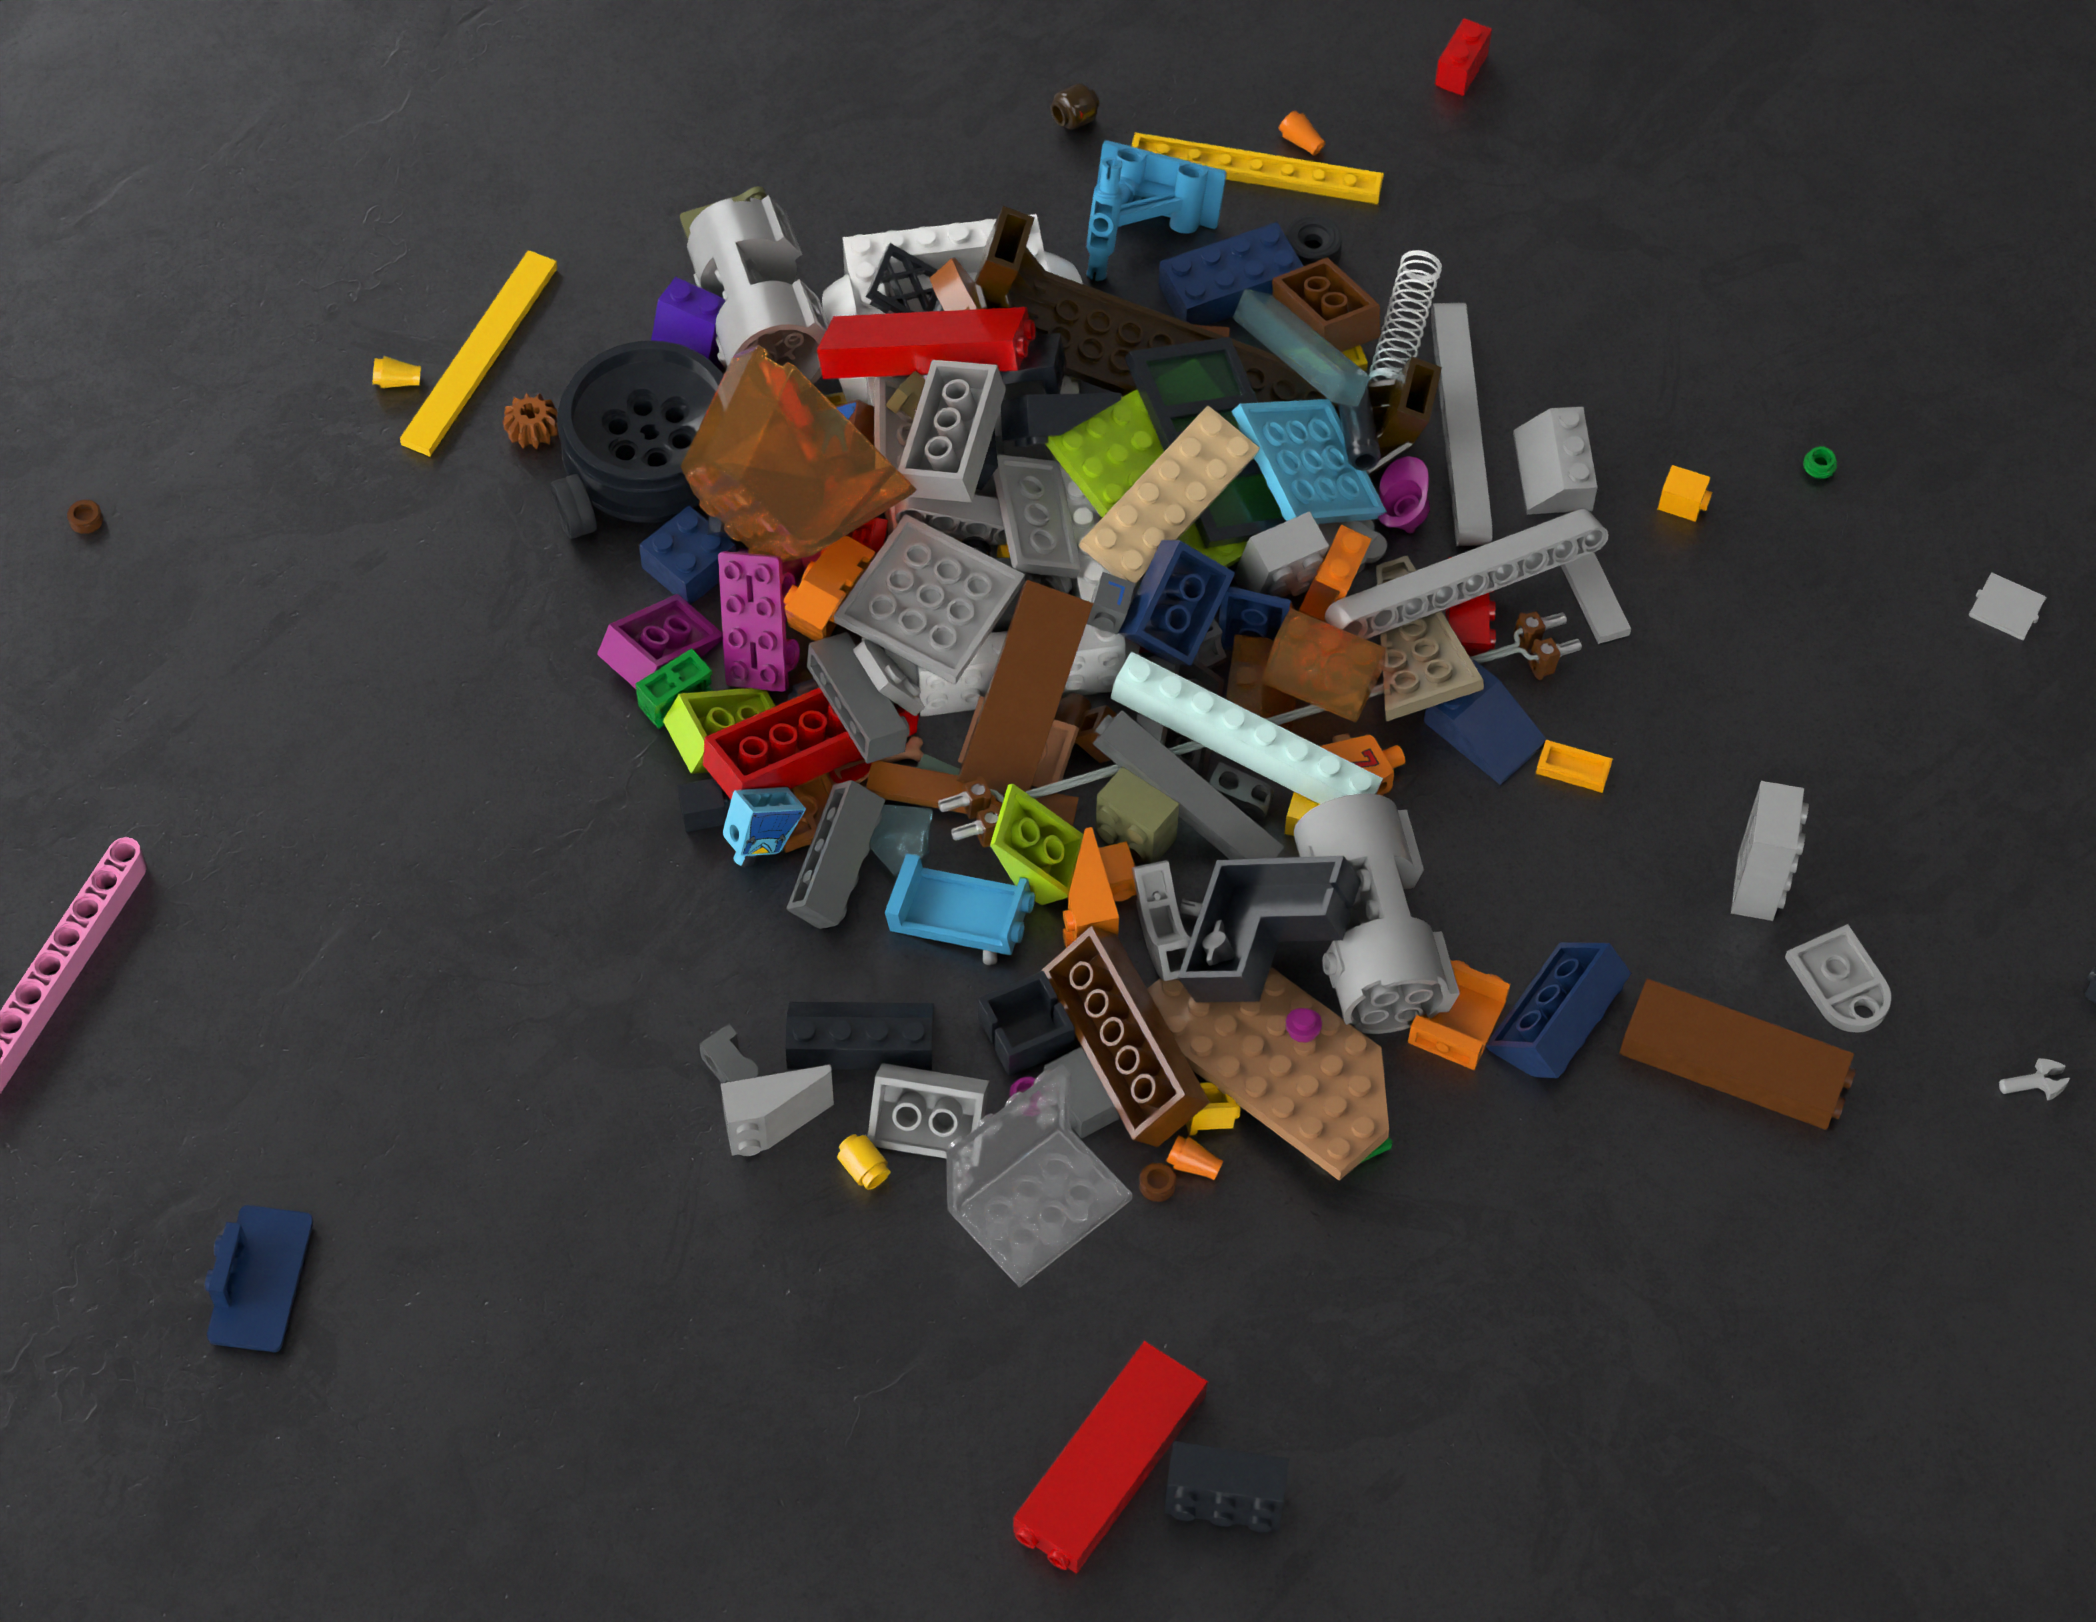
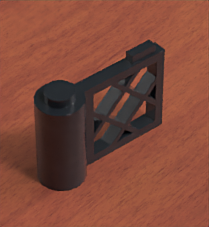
M889 243L865 296L871 300L870 305L886 314L889 311L893 313H910L914 311L910 309L907 300L918 298L923 312L944 311L934 289L923 290L917 277L924 274L930 278L938 269ZM891 256L901 261L906 271L894 273L889 262ZM909 278L915 292L904 294L898 280ZM890 282L895 296L888 297L877 291L879 285Z

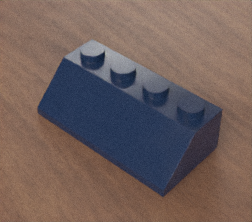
M1560 942L1486 1044L1487 1049L1532 1077L1558 1078L1567 1069L1568 1063L1577 1050L1584 1045L1587 1036L1596 1023L1603 1018L1606 1009L1622 991L1623 985L1632 973L1610 943Z

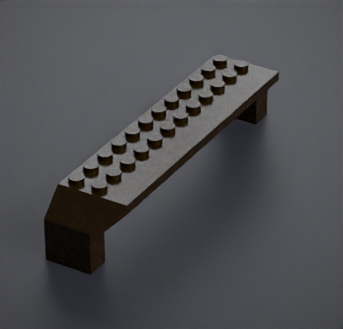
M1006 206L1002 207L988 236L972 288L976 309L1027 307L1029 320H1033L1035 324V336L1061 333L1067 361L1064 375L1126 396L1137 390L1125 361L1129 351L1225 338V336L1046 271L1026 247L1035 217ZM1231 339L1259 403L1330 399L1340 419L1337 394L1335 392L1336 386L1341 380L1340 378ZM1224 353L1147 364L1153 379L1156 380L1195 360L1223 397L1241 395V391ZM1411 356L1396 379L1367 382L1381 452V459L1378 464L1366 471L1368 476H1371L1409 451L1427 426L1442 367Z

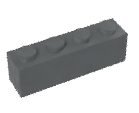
M847 632L809 643L807 667L866 763L868 764L905 752L906 739L910 734L908 722L904 716L898 714L894 707V702L881 694L875 687L853 651L858 644H854Z
M853 780L833 785L786 908L787 911L819 929L839 925L846 915V903L849 895L858 883V871L861 863L870 851L869 842L873 831L881 821V810L885 799Z

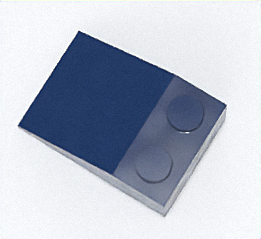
M1229 586L1220 608L1219 627L1223 632L1221 636L1223 649L1283 663L1293 630L1295 610L1292 601Z
M1472 660L1483 678L1484 690L1426 708L1424 723L1501 785L1544 746L1547 739L1502 682L1477 661Z

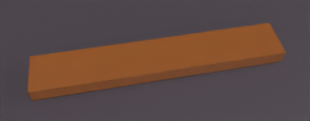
M874 761L871 764L866 789L883 799L940 809L938 801L962 793L963 783L956 781L958 775ZM1053 793L1035 799L1071 826L1074 825L1079 797ZM992 795L991 804L998 806L1000 811L1002 804L995 801L996 797ZM964 806L948 810L967 814Z

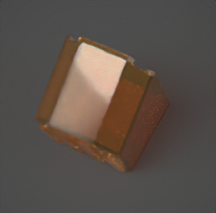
M758 345L737 353L731 359L680 467L694 495L701 501L699 503L700 507L710 516H716L725 525L723 528L731 538L736 541L741 540L749 548L748 553L780 556L782 562L816 554L908 498L917 489L796 366L789 362H786L784 366L777 364L767 358V350Z

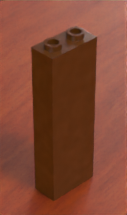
M1030 580L1024 583L956 780L963 783L962 789H964V783L976 780L977 776H982L989 789L996 790L1002 797H1005L1009 784L1016 785L1024 792L1030 791L1093 606L1092 602Z
M1646 979L1619 1052L1623 1056L1827 1130L1832 1117L1839 1120L1846 1099L1839 1097L1842 1087L1850 1089L1856 1072L1855 1068L1850 1067L1854 1053L1650 979Z

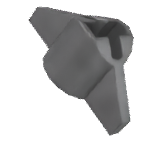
M1217 920L1214 932L1207 935L1202 942V946L1208 955L1206 961L1209 966L1231 960L1235 956L1225 935L1224 924L1222 920Z

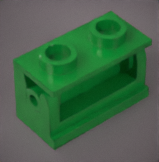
M691 648L635 684L638 706L654 725L660 729L665 725L663 720L678 694L713 691L709 686L712 684V670Z

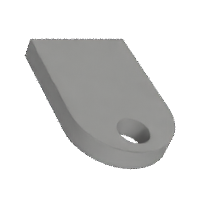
M1848 924L1787 951L1785 959L1821 1014L1833 1026L1848 1032H1865L1877 1027L1884 1020L1891 1004L1889 985ZM1856 1006H1866L1872 1011L1873 1016L1869 1018L1860 1017L1856 1014L1854 1008Z

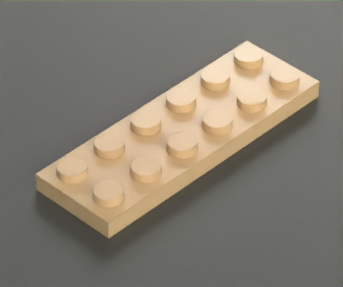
M1207 406L1081 540L1079 547L1111 574L1133 582L1136 586L1145 576L1161 540H1178L1256 456L1260 448L1210 406Z

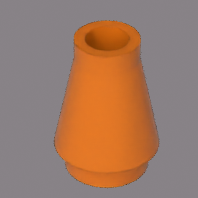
M1296 110L1292 111L1279 126V130L1283 133V138L1305 149L1313 156L1317 155L1326 144V141L1321 138L1304 113L1299 114Z
M1178 1135L1166 1162L1174 1165L1173 1169L1215 1180L1223 1160L1217 1158L1190 1136L1186 1139Z

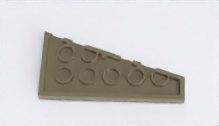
M1408 556L1376 565L1377 585L1417 570ZM1442 611L1380 634L1386 721L1484 690L1483 678Z

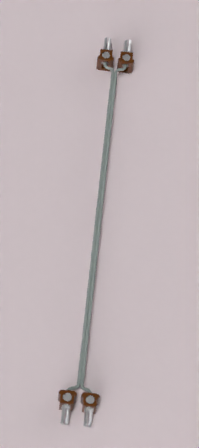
M1535 611L1529 614H1519L1513 633L1514 644L1472 656L1470 659L1481 664L1519 652L1528 659L1527 663L1538 680H1543L1544 676L1555 673L1561 656L1581 650L1582 645L1579 639L1561 644H1555L1552 638L1542 640L1544 631L1566 624L1567 619L1562 612L1540 618L1538 612ZM1384 684L1280 714L1266 720L1280 725L1384 693ZM1191 741L1168 749L1178 756L1204 748L1205 746L1196 741ZM1115 764L1026 791V793L1036 799L1115 775L1121 767ZM977 776L976 780L964 783L962 793L939 800L938 806L941 812L964 806L969 819H977L973 823L953 828L951 830L954 840H960L977 834L984 848L991 844L1000 814L998 806L991 804L992 795L1000 802H1003L1004 797L996 790L989 789L982 776Z

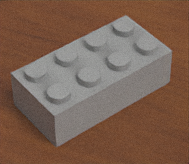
M932 360L897 471L907 497L972 503L1006 391L997 365Z
M1765 781L1760 782L1738 853L1731 914L1773 921L1777 908H1784L1786 894L1790 890L1793 873H1796L1799 855H1802L1805 834L1801 832L1802 824L1805 825L1809 808V803L1803 802L1804 788Z

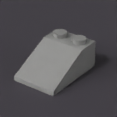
M830 1065L721 1084L724 1116L732 1156L739 1154L742 1156H752L762 1150H767L834 1105Z

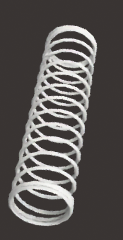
M1413 250L1405 253L1401 258L1398 276L1395 279V286L1393 287L1389 302L1390 305L1387 307V315L1384 317V325L1381 329V335L1378 340L1379 344L1376 346V354L1373 356V364L1370 367L1367 382H1370L1372 378L1378 381L1375 378L1377 375H1383L1389 379L1397 378L1399 375L1397 373H1400L1403 368L1391 366L1385 363V360L1397 361L1404 365L1406 364L1404 361L1409 360V358L1393 356L1387 352L1388 350L1400 351L1409 357L1412 355L1407 351L1415 350L1413 357L1416 358L1418 355L1417 348L1421 345L1420 338L1423 336V328L1426 326L1425 319L1429 316L1428 309L1431 307V299L1434 297L1433 290L1437 287L1436 280L1439 278L1442 268L1439 259L1429 252ZM1411 255L1425 256L1432 259L1438 269L1433 264L1423 260H1411L1405 263L1404 260ZM1414 262L1425 263L1433 267L1436 273L1430 275L1422 270H1408L1405 265ZM1413 272L1423 273V274H1425L1426 276L1418 275V274H1415V273H1413ZM1406 274L1411 279L1402 280L1401 276ZM1405 282H1418L1427 286L1429 290H1418L1410 287ZM1434 282V286L1431 287L1427 283ZM1403 283L1409 289L1400 290L1399 285ZM1430 291H1431V296H1430V297H1428L1426 294H1424V293H1427V292H1430ZM1403 292H1416L1422 294L1427 299H1413L1403 294ZM1400 293L1405 299L1397 300L1396 295ZM1428 301V306L1426 307L1421 302ZM1400 302H1414L1421 305L1424 309L1408 308ZM1398 303L1403 308L1394 309L1393 305ZM1397 311H1409L1417 314L1421 319H1410L1402 316ZM1426 311V315L1423 317L1418 312ZM1395 313L1401 318L1392 319L1390 315ZM1423 320L1422 326L1416 323ZM1394 321H1407L1415 324L1418 328L1408 329ZM1392 322L1399 328L1389 329L1388 324ZM1419 330H1420V335L1417 336V335H1416L1415 333H1413L1412 331H1419ZM1392 331H1405L1407 333L1412 334L1416 338H1403L1394 334ZM1390 332L1396 338L1386 339L1385 334ZM1418 340L1416 346H1415L1414 344H1412L1411 342H1409V341ZM1389 341H1402L1408 343L1413 348H1401ZM1387 342L1390 346L1394 348L1384 349L1382 344ZM1382 352H1384L1386 355L1390 356L1391 358H1382V359H1381V357H1380L1379 354L1382 353ZM1382 362L1389 368H1378L1377 363Z

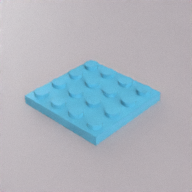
M1330 399L1239 404L1232 410L1239 430L1260 448L1254 459L1258 463L1267 481V486L1271 490L1286 521L1309 511L1317 524L1378 519V516L1387 512L1367 472L1357 470L1349 464L1341 420Z

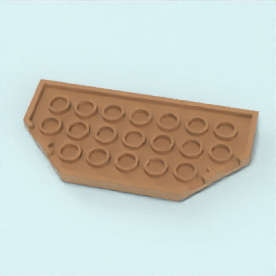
M1270 968L1259 1002H1195L1178 978L1167 981L1160 978L1147 988L1192 1071L1208 1083L1217 1086L1218 1090L1224 1095L1227 1094L1232 1097L1236 1104L1339 1181L1388 1139L1389 1122L1381 1046L1352 1025H1346L1344 1019L1275 969ZM1298 1008H1308L1320 1015L1322 1029L1314 1040L1303 1043L1291 1038L1285 1026L1286 1017L1291 1011Z

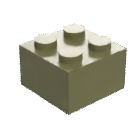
M1122 766L1097 794L1095 831L1101 839L1109 844L1127 841L1134 861L1138 863L1143 862L1144 864L1156 863L1177 840L1179 803Z

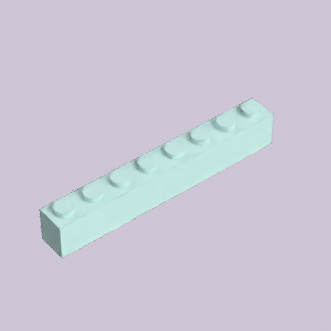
M1133 652L1130 653L1115 679L1110 697L1114 701L1318 804L1347 795L1377 794L1383 778Z

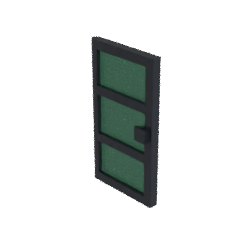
M1230 337L1129 351L1125 357L1127 366L1164 451L1207 406H1210L1239 430L1232 410L1239 404L1259 403ZM1253 458L1194 523L1205 548L1247 542L1250 537L1282 524L1286 520L1283 518L1281 510L1267 486V481L1258 463Z

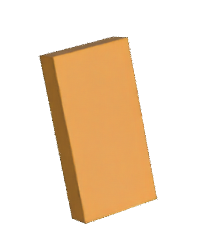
M1546 740L1536 774L1603 793L1613 758Z

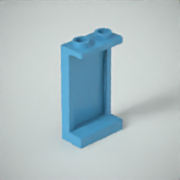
M906 854L886 907L885 916L889 930L892 932L1012 955L1015 943H1020L1023 938V920L1025 914L1031 913L1033 909L1035 894L1030 890L1028 878L1020 877L1018 885L1015 886L923 868L920 856Z

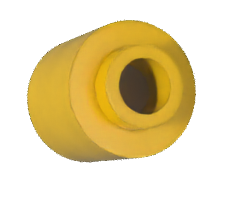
M853 1134L840 1144V1152L837 1159L858 1185H864L867 1190H871L880 1185L889 1176L888 1162L866 1135L857 1136Z

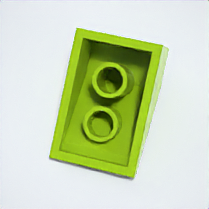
M744 688L678 694L663 722L690 773H706L708 771L703 766L705 737L773 708L775 704L767 690Z
M1009 784L990 846L1014 885H1018L1020 877L1028 878L1030 890L1035 894L1034 901L1040 905H1045L1068 898L1084 834L1019 787Z

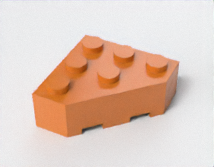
M841 532L834 539L830 537L820 553V558L816 562L811 561L799 587L793 584L783 601L786 604L784 609L788 626L814 641L831 636L837 626L834 623L835 613L876 556L875 551Z

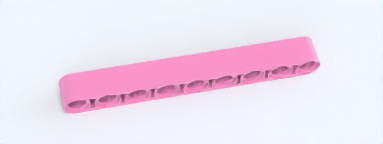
M119 838L110 845L0 1010V1094L147 870L146 862L140 845L133 838ZM127 858H132L129 861L123 862ZM108 886H114L111 889L104 890ZM90 914H95V915H94L93 917H91V918H85L86 916H88V915H90ZM72 942H77L73 946L66 947L68 944ZM58 970L57 973L48 975L50 972ZM40 999L34 1004H28L32 1000ZM20 1028L17 1032L8 1034L11 1030Z

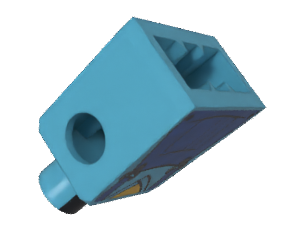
M788 787L734 790L723 835L736 851L733 859L738 865L747 868L752 867L757 855L777 854L786 844L806 810Z

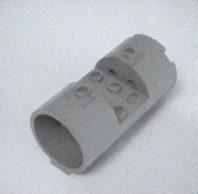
M769 195L762 200L751 198L750 201L733 202L732 198H728L712 204L703 210L692 222L689 228L691 233L687 249L695 270L694 278L697 287L718 295L726 301L716 319L717 338L715 339L720 351L717 353L718 359L729 370L735 386L743 394L751 398L774 401L772 390L768 387V381L760 368V365L768 360H773L776 369L782 367L787 378L793 376L800 393L811 387L822 375L817 348L829 325L818 296L800 279L794 282L797 272L795 259L801 256L802 252L788 214Z
M1353 794L1329 800L1308 811L1301 817L1294 828V837L1299 856H1344L1361 881L1353 908H1347L1351 915L1343 940L1332 941L1329 949L1323 955V970L1326 975H1329L1332 988L1336 989L1345 1024L1351 1023L1355 1025V1028L1361 1033L1383 1034L1411 1028L1410 1021L1414 1020L1416 1014L1419 1016L1427 1014V1017L1431 1019L1439 1012H1449L1460 993L1442 931L1432 932L1427 922L1411 917L1404 894V889L1415 887L1424 871L1407 810H1397L1392 800L1381 795Z

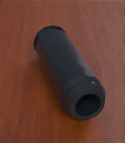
M1349 375L1342 378L1335 389L1349 464L1357 470L1367 471L1374 468L1381 459L1368 383L1363 378Z

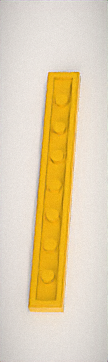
M1136 132L1132 147L1224 170L1227 173L1226 180L1378 204L1384 176V173Z
M529 250L526 252L400 437L402 446L427 456L432 455L557 270V261Z

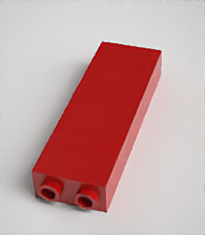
M1027 307L833 316L817 348L823 379L911 375L914 371L920 375H927L932 360L997 365L999 371H1018L1023 358L1028 355L1030 341L1035 338V324L1033 320H1029Z
M1144 1341L1013 1517V1532L1016 1533V1538L1025 1546L1034 1549L1036 1546L1048 1554L1047 1558L1056 1567L1062 1570L1069 1568L1077 1574L1206 1397L1208 1381Z

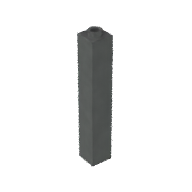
M1122 710L1114 718L1108 714L1095 729L1099 736L1092 743L1119 767L1123 766L1178 802V816L1230 860L1276 858L1284 848L1282 844Z

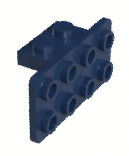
M245 1205L239 1210L236 1223L226 1222L223 1235H218L215 1241L214 1255L217 1258L214 1269L208 1270L205 1280V1290L209 1291L214 1304L207 1332V1338L211 1344L268 1352H278L281 1350L313 1227L311 1214Z

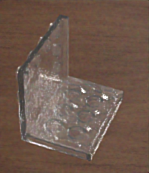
M1062 1064L1053 1071L1046 1070L1041 1073L1032 1087L1024 1093H1015L1009 1098L1003 1109L995 1115L993 1113L986 1115L973 1132L966 1137L962 1135L956 1138L946 1151L948 1211L1019 1288L1132 1200V1193L1069 1128L1071 1073Z

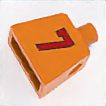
M1371 735L1320 746L1383 778L1376 795L1382 796L1392 789L1393 769L1405 764V756L1399 745L1381 750L1376 739Z

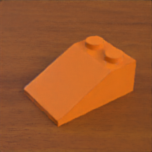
M1092 827L1085 828L1068 895V910L1063 911L1065 928L1062 929L1066 948L1090 926L1103 929L1118 936L1119 915Z

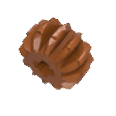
M526 392L524 399L520 400L514 397L512 405L505 407L503 425L512 443L519 442L523 449L528 444H532L537 450L540 442L549 445L551 436H557L558 411L552 400H544L541 393L531 398Z

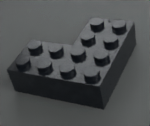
M1344 856L1217 860L1178 979L1195 1002H1259L1278 942L1343 940L1351 915L1347 908H1353L1361 883L1360 879ZM1222 920L1225 935L1235 956L1231 960L1209 966L1206 961L1208 955L1202 946V942L1207 935L1214 932L1216 921Z

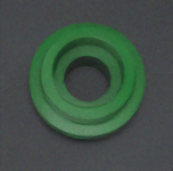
M1815 447L1806 454L1803 466L1805 471L1812 477L1823 479L1835 473L1837 460L1835 454L1829 448Z

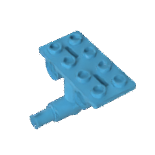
M1106 140L1102 145L1098 180L1094 188L1086 248L1090 256L1086 276L1092 280L1093 274L1096 272L1095 281L1106 279L1108 257L1114 252L1119 226L1158 216L1170 217V228L1179 233H1193L1198 229L1199 225L1216 229L1219 223L1227 175L1226 171Z

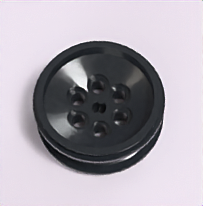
M637 341L618 345L598 354L583 365L566 387L558 407L557 426L562 444L563 464L567 476L578 474L585 485L591 504L609 515L627 521L643 523L670 521L687 506H691L695 511L706 506L692 482L699 479L698 473L722 459L728 451L741 444V434L738 425V404L728 379L706 357L690 348L675 343Z

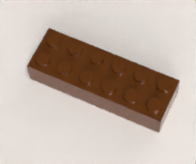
M1090 926L1041 970L1046 974L1058 996V1003L1061 1002L1070 1018L1079 1042L1133 1140L1159 1147L1210 1103L1116 934Z

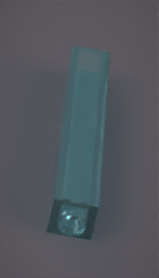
M1244 289L1233 319L1331 402L1358 407L1370 376L1269 293Z

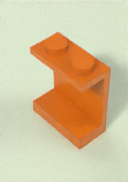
M1342 524L1340 525L1326 557L1323 558V562L1317 570V575L1312 580L1311 586L1296 615L1297 617L1327 631L1329 624L1325 620V612L1332 603L1345 598L1369 547L1371 538Z
M1450 960L1460 993L1449 1012H1439L1431 1019L1427 1017V1014L1423 1016L1416 1014L1410 1028L1408 1043L1475 1071L1507 1002L1511 984L1504 982L1497 975L1484 974L1474 970L1462 961Z

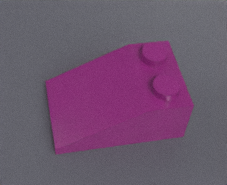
M675 594L609 624L597 655L636 689L635 684L691 648L702 658L723 640V633L681 596Z

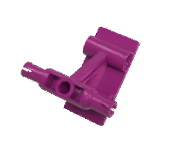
M770 546L766 550L740 548L738 552L723 551L718 554L726 685L780 692L788 690V672L796 667L800 657V648L795 639L786 638L785 625L787 616L784 609L786 604L783 601L793 584L799 587L806 568L811 561L816 562L820 558L821 550Z

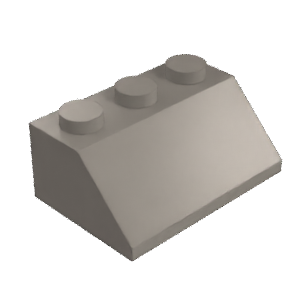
M1583 407L1550 408L1514 429L1513 436L1526 514L1574 512L1580 509L1593 511L1598 487Z
M882 1063L875 1076L867 1137L875 1147L975 1163L985 1118L990 1081Z

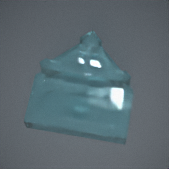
M883 805L881 821L874 829L869 843L873 852L897 878L906 854L917 855L920 858L925 854H929L928 837L929 825L933 818L932 809Z

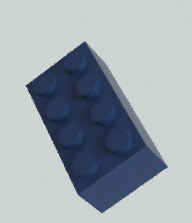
M1278 222L1160 261L1159 288L1177 319L1193 325L1207 326L1273 303L1272 278L1304 266Z

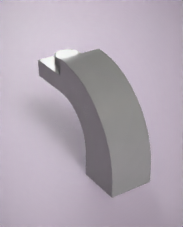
M1165 860L1132 867L1138 899L1136 900L1138 915L1152 963L1162 980L1178 978L1191 937L1185 932L1179 915L1169 862Z

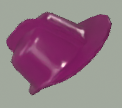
M1406 456L1394 461L1383 473L1379 488V498L1387 512L1378 516L1383 525L1404 529L1407 533H1414L1415 527L1422 524L1428 517L1430 512V501L1428 498L1429 473L1423 461L1416 457Z

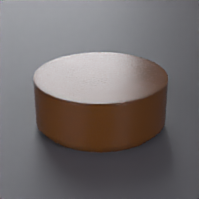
M79 500L73 503L67 511L70 527L77 533L87 534L94 532L103 522L101 509L92 500Z
M1152 1163L1142 1170L1139 1179V1188L1143 1196L1155 1202L1169 1199L1176 1189V1175L1173 1169L1163 1163Z

